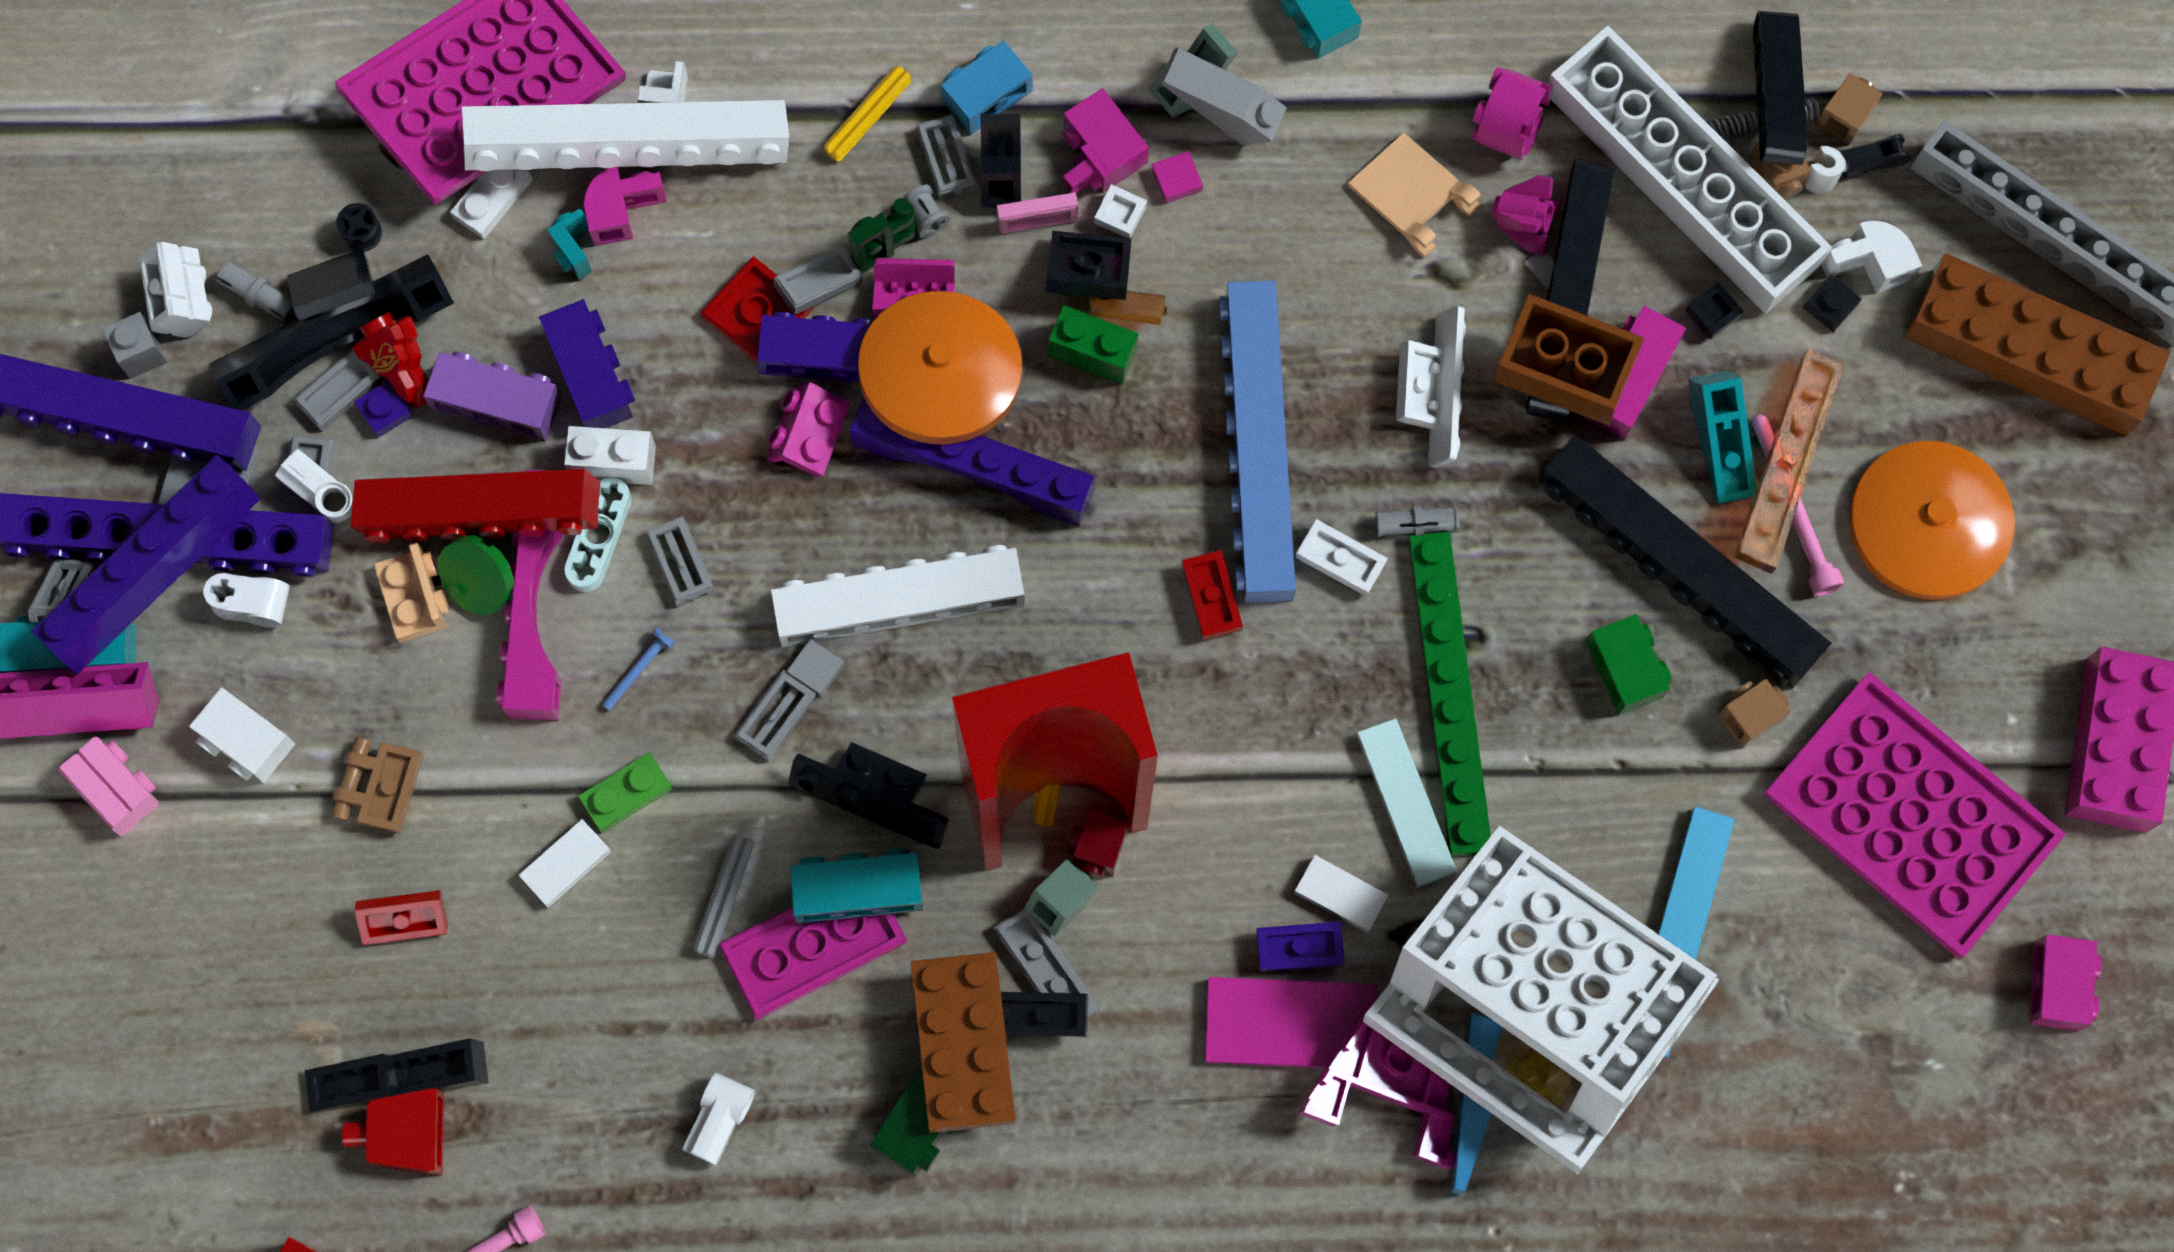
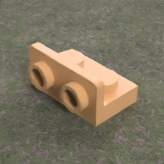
M418 543L409 545L411 550L409 553L374 564L395 636L399 643L447 628L443 615L450 613L443 590L436 591L432 577L437 576L438 571L431 552L424 554Z

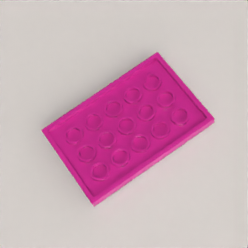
M463 0L336 80L335 87L435 206L487 172L465 170L462 107L590 104L624 82L626 72L563 0Z
M1870 671L1763 794L1764 797L1958 960L1968 953L2066 835L2065 832Z

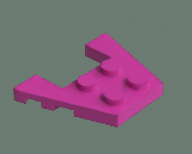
M1372 1005L1367 1006L1299 1107L1298 1114L1332 1127L1338 1126L1349 1087H1354L1422 1113L1423 1117L1412 1157L1443 1169L1453 1168L1454 1152H1450V1131L1453 1130V1114L1449 1113L1448 1088H1452V1085L1364 1023V1016Z

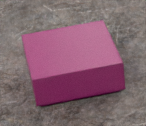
M1189 151L1152 164V172L1165 203L1203 191L1202 181Z

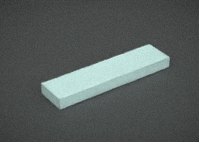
M1397 719L1357 732L1358 741L1416 888L1456 875V867Z

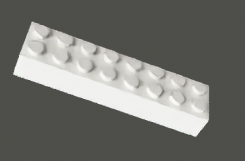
M1609 26L1605 27L1550 75L1548 84L1552 85L1551 100L1765 314L1823 264L1832 246Z

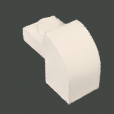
M1881 221L1860 223L1851 238L1843 239L1832 245V249L1821 265L1827 278L1830 275L1836 276L1864 266L1876 294L1913 281L1923 267L1909 238L1897 227Z

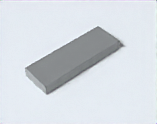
M1024 908L994 927L995 933L1036 992L1085 993L1089 995L1088 1018L1100 1011V1007L1045 927Z

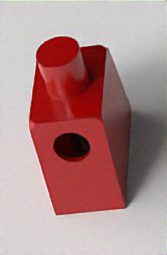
M430 1088L368 1101L367 1121L343 1123V1147H366V1163L375 1167L430 1175H443L444 1093L437 1088Z

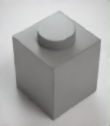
M141 312L102 328L117 363L130 379L168 363L155 332H151L150 324Z

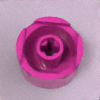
M1497 67L1489 84V89L1492 92L1488 102L1481 100L1476 109L1473 122L1477 123L1472 140L1477 141L1480 145L1523 160V156H1527L1543 123L1544 118L1541 117L1543 108L1540 105H1549L1552 85L1510 69Z

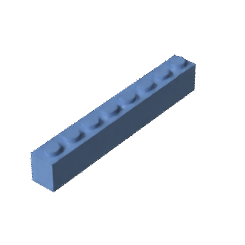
M1276 280L1228 282L1226 296H1219L1220 321L1227 320L1228 334H1221L1222 358H1229L1230 372L1223 373L1224 396H1232V410L1226 411L1227 435H1234L1235 449H1228L1229 473H1236L1237 488H1230L1231 512L1239 513V527H1233L1232 537L1233 550L1241 551L1242 566H1235L1236 591L1243 590L1244 603L1293 601L1296 586Z

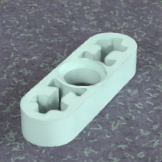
M605 477L600 480L598 511L601 514H598L597 524H602L609 528L610 535L604 543L593 544L587 540L589 529L582 530L581 534L576 535L565 564V575L570 585L577 591L590 592L597 589L606 574L632 502L628 486L620 478ZM613 489H617L622 499L621 501L614 500L610 506L609 513L611 517L615 518L613 521L604 515L607 502L603 494H611ZM582 548H585L593 554L590 560V567L594 574L593 576L586 575L583 580H579L575 569L576 567L583 568L586 564L588 556L585 551H581Z

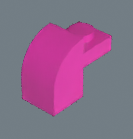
M613 167L602 171L591 181L585 194L584 207L594 247L634 239L628 210L667 202L660 172L642 171L632 174L627 179H622L618 167Z

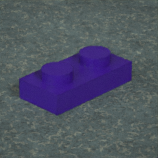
M1341 922L1256 928L1259 972L1339 967L1345 964Z

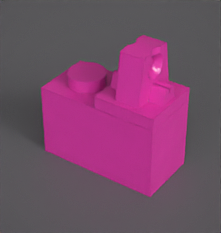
M1103 88L1064 113L1063 137L1073 150H1080V156L1074 160L1076 167L1063 176V185L1069 193L1076 192L1078 194L1090 186L1094 190L1100 188L1104 193L1109 190L1111 184L1115 186L1148 164L1149 147Z

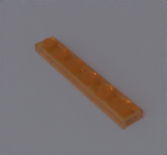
M1807 349L1801 356L1734 558L1770 574L1777 569L1844 368L1843 364L1810 349Z

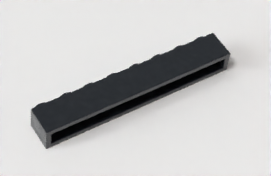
M1576 434L1545 467L1539 482L1543 484V490L1550 498L1557 502H1565L1574 510L1575 517L1582 524L1589 528L1595 527L1606 536V542L1610 547L1621 554L1626 552L1637 561V566L1644 575L1652 580L1658 579L1670 589L1669 593L1677 602L1684 606L1690 605L1702 615V621L1710 629L1718 633L1722 631L1734 641L1733 645L1739 653L1749 659L1755 658L1765 666L1767 675L1776 683L1788 685L1793 689L1832 644Z

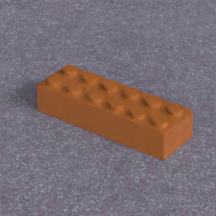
M1947 253L1943 255L1933 269L1903 337L2124 436H2128L2142 422L2171 353L2166 349Z

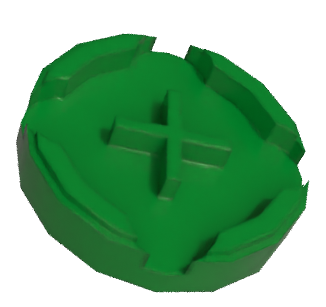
M461 536L444 547L438 558V573L442 586L450 598L462 609L476 615H491L504 607L506 602L511 599L510 591L514 589V577L510 565L501 551L495 546L491 545L488 547L481 543L484 539L477 536Z

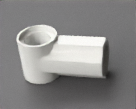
M297 449L281 464L275 477L318 511L320 515H325L332 523L343 522L351 516L353 496L348 487L334 479L302 451ZM330 493L343 494L346 497V504L340 511L331 512L324 508V499Z
M716 1072L704 1091L700 1102V1108L702 1109L682 1150L717 1166L736 1124L740 1125L745 1118L753 1101L755 1090Z

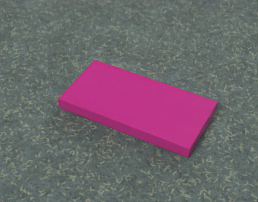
M792 906L718 945L752 1013L758 1021L907 944L908 941L894 914L797 923Z
M1208 977L1205 1063L1326 1069L1367 1006L1374 1004L1377 1000L1378 984Z

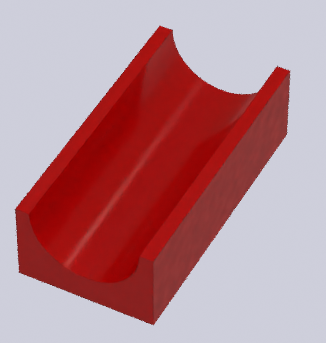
M1129 652L952 697L961 777L986 871L1002 867L1000 843L1004 827L1010 815L1026 798L1048 785H1073L1091 789L1106 797L1119 809L1125 820L1129 821L1131 834L1147 830L1158 754Z

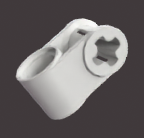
M218 573L206 581L203 595L214 614L221 619L246 622L268 628H279L282 625L290 585L281 580L268 577L254 578ZM228 591H231L233 596H227ZM219 597H225L224 602H220Z

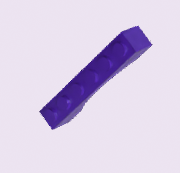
M864 397L850 428L852 445L888 459L925 464L968 477L1004 492L1042 514L1078 527L1081 525L1094 491L1093 475L981 435L965 442L945 445L922 443L906 438L881 422L872 412Z

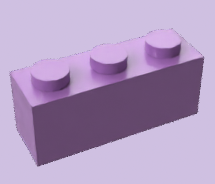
M457 351L453 352L452 355L439 352L424 393V398L431 410L545 442L561 396L553 381L544 375L530 373L529 377L514 373L515 370L505 364L492 362L491 366L476 362L474 357Z

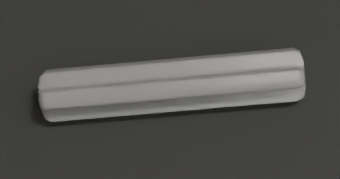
M734 835L728 846L693 945V950L705 957H714L719 946L718 944H720L754 847L753 842L748 838Z

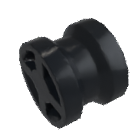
M353 203L345 206L339 212L336 219L337 229L349 248L354 251L361 248L364 251H369L379 244L382 238V227L369 206ZM365 230V232L355 235L356 231Z

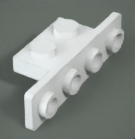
M1454 306L1437 315L1434 347L1411 340L1400 344L1396 421L1430 429L1428 466L1438 468L1456 460L1460 448V438L1458 436L1459 415L1462 410L1460 392L1461 377L1464 372L1462 353L1463 339L1466 333V324L1464 322L1465 309L1460 306Z

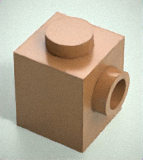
M1759 143L1754 145L1747 159L1749 165L1783 199L1800 193L1811 173L1806 160H1804L1803 165L1761 162Z
M1765 679L1756 686L1749 681L1730 695L1733 701L1727 704L1718 716L1740 746L1744 748L1783 722L1791 711L1787 707L1789 703L1782 690L1775 685L1771 686L1768 680Z

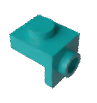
M581 209L573 213L567 212L562 214L553 222L552 227L547 229L551 242L556 249L552 252L556 262L565 273L572 270L579 281L592 273L586 255L574 240L589 230L586 216Z

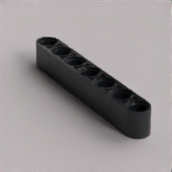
M1575 159L1566 194L1547 301L1588 316L1614 167ZM1531 395L1528 396L1527 415L1561 422L1567 421L1569 410Z

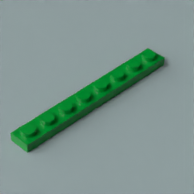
M1450 531L1428 533L1421 536L1409 535L1408 545L1448 849L1452 858L1475 856L1491 837Z

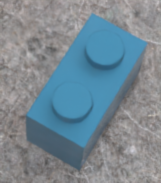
M1003 40L995 47H985L976 55L972 63L963 69H954L944 78L941 84L942 102L954 114L966 131L972 135L980 129V114H1001L1033 91V74Z

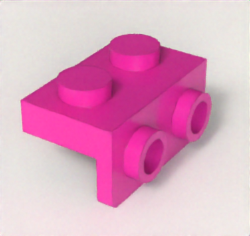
M876 258L874 260L873 321L886 308L905 297L930 291L955 292V262L953 260Z
M811 382L791 388L782 400L781 410H783L779 425H776L769 435L767 446L770 449L766 459L773 463L784 461L815 477L824 476L850 402Z

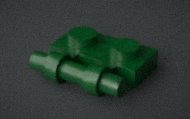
M897 199L891 207L890 215L887 217L883 213L874 218L871 216L865 217L855 223L851 229L852 231L848 232L851 257L862 274L874 268V260L876 258L893 257L895 248L904 243H909L915 236V212L913 205L907 199Z

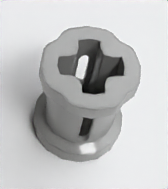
M920 185L906 193L903 197L913 205L915 212L914 220L918 226L917 233L921 238L930 237L938 233L950 221L949 215L941 211L932 198L933 190L929 185Z

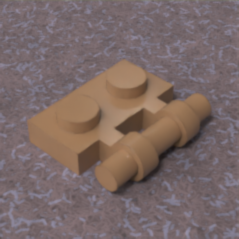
M355 737L351 752H346L343 765L346 766L341 785L340 787H335L332 801L335 802L331 817L347 822L351 807H359L360 812L357 822L360 825L400 834L424 754L421 751L381 742L377 756H367L371 741ZM362 771H369L372 773L366 792H357Z

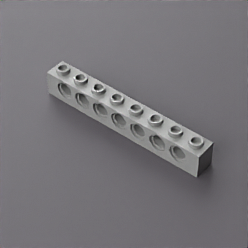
M1943 120L1910 167L1913 171L2174 346L2173 273Z

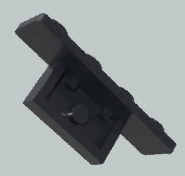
M853 742L850 743L835 769L801 754L795 756L789 775V786L934 849H940L943 843L949 819L914 803L924 786L927 774Z

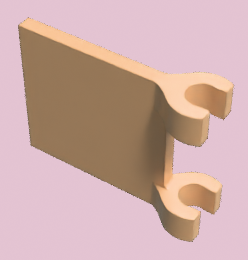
M1402 133L1348 182V187L1401 232L1413 249L1424 258L1435 248V244L1432 241L1436 238V234L1424 225L1450 200H1453L1458 209L1468 217L1480 207V203L1477 200L1481 197V194L1476 188L1458 180L1405 133Z

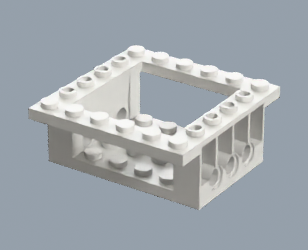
M1499 826L1403 946L1390 984L1367 1011L1363 1022L1578 1175L1716 987L1719 979L1716 978L1717 974ZM1517 931L1525 932L1532 938L1533 945L1528 948L1519 947L1512 941L1511 934ZM1554 956L1561 957L1567 961L1570 970L1566 973H1557L1548 966L1547 959ZM1587 982L1599 983L1604 987L1606 997L1601 999L1590 997L1584 990V984ZM1444 987L1454 992L1582 1083L1567 1113L1560 1110L1424 1013Z

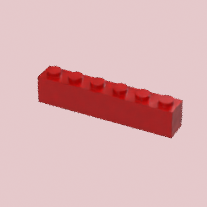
M586 469L360 479L354 481L350 527L365 536L366 541L372 543H388L390 538L403 537L405 540L413 542L427 541L428 536H441L445 539L456 540L468 534H479L485 538L498 539L503 538L504 533L515 532L527 537L542 536L543 531H557L564 535H579L582 533V530L597 529L601 481Z

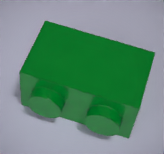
M1063 305L1048 340V357L1123 385L1138 350L1139 333Z
M1637 614L1591 631L1585 643L1618 716L1665 697L1671 689L1669 685L1672 682L1670 671L1663 660L1658 661L1652 648L1655 645L1653 634L1646 623L1641 624Z

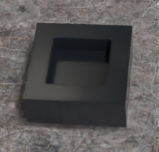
M1830 275L1809 298L1803 308L1832 332H1835L1862 299L1833 275Z
M1719 282L1690 302L1685 309L1710 340L1741 318L1744 313L1742 308Z

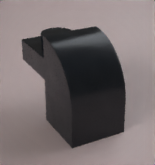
M980 114L981 208H997V205L1020 202V114Z

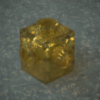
M1533 1048L1520 1059L1512 1061L1505 1070L1558 1108L1573 1091L1569 1074Z

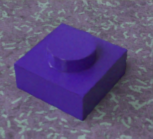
M389 380L354 401L378 438L413 417Z

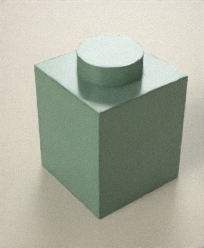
M1066 859L1033 891L1024 909L1053 936H1056L1087 906L1097 887L1091 882L1090 877L1085 871L1076 868Z

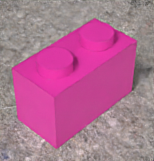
M2048 934L2034 941L2029 1024L2081 1031L2091 1026L2092 1021L2097 1019L2099 998L2094 996L2095 979L2099 978L2102 968L2101 955L2097 954V941Z

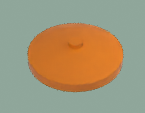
M923 292L895 302L880 313L872 322L860 347L858 364L859 382L863 396L872 412L894 432L922 443L955 444L971 440L986 433L1007 415L1020 389L1022 376L1021 350L1016 336L1008 323L987 304L968 295L956 292Z
M1916 441L1889 450L1876 459L1865 471L1851 497L1849 530L1860 559L1867 569L1883 584L1901 594L1917 599L1931 601L1948 600L1976 590L1998 571L2004 563L2013 542L2015 517L2012 501L2005 485L1997 473L1980 457L1954 444L1940 441Z

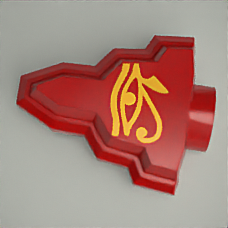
M387 312L360 327L364 338L358 341L352 348L358 358L369 363L376 374L388 379L397 394L407 403L412 404L416 409L427 404L424 393L428 385V379L420 365L422 355L416 340L418 334L412 317H405L394 321L391 314Z

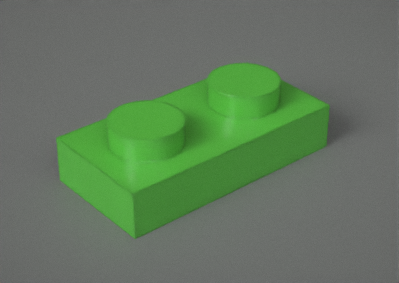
M648 752L583 792L578 797L600 832L603 833L670 792L673 788L652 754Z

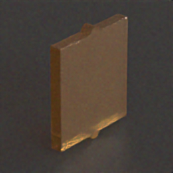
M1127 290L1126 300H1106L1099 297H1090V316L1161 325L1162 316L1167 315L1168 307L1164 305L1166 296Z

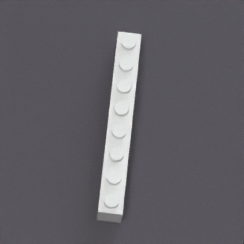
M785 100L462 107L465 170L491 171L504 169L532 170L545 168L573 169L587 167L613 168L628 166L787 163L789 130Z

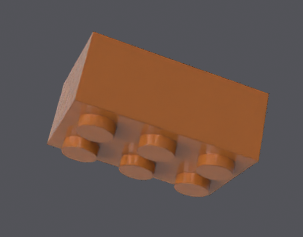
M1529 294L1498 364L1495 382L1610 426L1640 355L1644 337Z

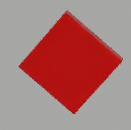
M753 256L700 312L701 318L757 362L762 315L772 316V313L775 312L793 313L773 285L774 277L778 275ZM814 306L796 314V318L805 319L813 311Z

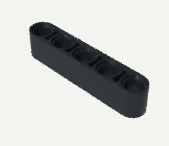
M1758 10L1753 28V50L1760 161L1764 163L1803 165L1807 151V122L1798 13Z

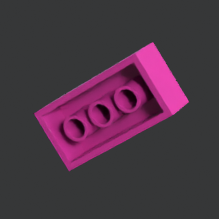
M2102 646L2086 659L2064 816L2144 833L2163 823L2174 741V661Z

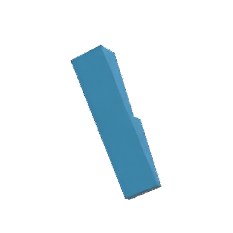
M1472 1012L1466 1020L1464 1041L1492 1061L1503 1027L1492 1019ZM1459 1091L1454 1142V1166L1450 1183V1193L1461 1196L1466 1190L1492 1113L1477 1105L1474 1100Z

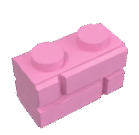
M93 737L79 749L77 754L72 755L64 762L58 771L115 833L123 836L136 826L140 819L145 818L159 805L160 802L151 793L157 787L140 769L135 774L131 772L124 764L130 757L114 740L106 744L100 738Z

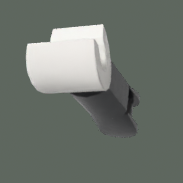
M1895 134L1872 143L1844 149L1840 152L1829 146H1820L1813 160L1814 164H1811L1809 167L1811 173L1804 186L1812 193L1825 194L1835 187L1841 174L1847 178L1875 170L1900 167L1907 164L1912 159V155L1904 149L1903 143L1905 138L1902 134ZM1888 151L1889 155L1884 156L1882 152Z

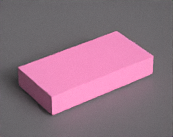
M1076 192L997 205L1000 233L1006 234L1076 222L1078 220Z

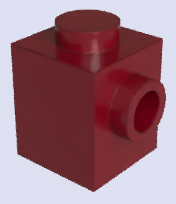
M1089 809L1083 828L1075 826L1068 850L1075 852L1073 864L1080 866V870L1085 871L1088 876L1103 879L1104 874L1113 877L1128 832L1129 821Z

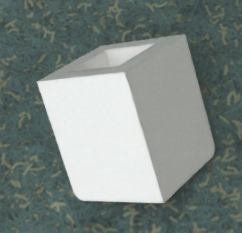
M675 62L674 73L650 70L647 74L646 86L640 85L638 103L684 102L688 80L684 62Z

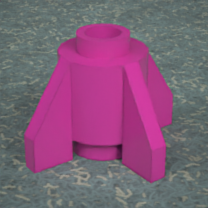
M1534 176L1505 189L1502 195L1496 196L1493 202L1492 219L1497 221L1498 228L1503 230L1529 253L1539 255L1547 253L1548 234L1539 233V231L1548 232L1552 224L1553 214L1561 209L1562 200L1550 199L1552 197V177Z

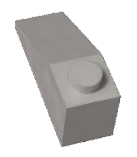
M1180 48L1173 50L1159 81L1161 85L1242 146L1272 142L1287 109L1286 106L1260 86Z

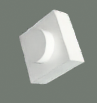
M1111 184L1094 217V224L1124 238H1131L1147 207V200Z

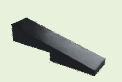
M471 1038L393 1055L383 1053L305 1070L310 1113L365 1105L371 1100L430 1088L447 1091L489 1083L484 1042Z

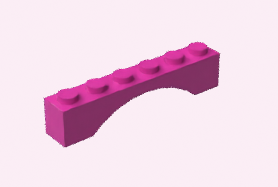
M525 470V472H528V471H544V470ZM543 531V535L539 537L522 536L518 532L512 533L513 546H518L517 560L510 562V568L514 577L513 601H507L505 605V624L510 625L509 641L503 640L501 645V664L506 665L505 681L499 680L497 686V704L502 705V709L508 718L558 721L562 680L546 656L537 626V595L541 576L549 557L565 536L557 531Z

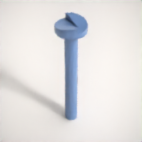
M658 627L652 632L657 637L656 640L602 703L609 711L662 647L666 645L672 648L676 641L663 635Z

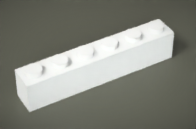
M996 545L985 548L982 554L966 556L964 552H955L943 556L941 561L926 563L923 559H914L904 562L901 568L886 570L883 566H873L863 569L860 575L845 577L843 573H833L821 577L819 582L804 584L802 580L784 582L780 584V588L771 590L782 647L806 644L810 639L817 642L1025 606V595L1016 548L1007 549L1004 545Z

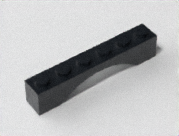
M427 254L375 280L376 292L373 295L303 320L297 319L209 363L214 380L230 408L244 410L271 396L294 375L319 358L341 346L364 337L360 327L387 312L391 314L394 321L411 316L413 322H418L454 304L430 256Z

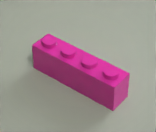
M149 663L88 666L78 675L70 668L0 673V739L41 735L55 736L58 734L80 732L96 733L120 729L137 730L153 727L159 698Z

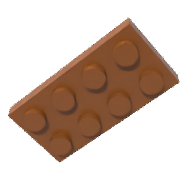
M996 952L911 961L929 1133L1015 1124L1016 1119Z

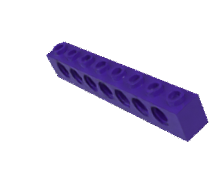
M0 493V548L4 550L3 554L12 557L26 558L29 557V552L45 553L44 557L49 559L70 560V554L86 555L85 559L87 561L103 563L164 504ZM249 510L195 563L209 564V569L223 572L233 571L234 566L249 567L250 572L269 575L274 574L275 569H288L290 574L295 576L315 577L316 571L329 572L334 524L325 515ZM42 520H47L48 526L46 531L42 535L34 537L33 529L35 525ZM82 523H88L89 529L87 534L83 538L75 540L74 531L77 526ZM122 526H129L130 532L128 537L121 542H115L114 536L116 531ZM245 534H252L253 542L251 546L246 550L237 551L236 545L239 538ZM294 537L292 549L287 553L279 554L277 552L279 542L283 538Z

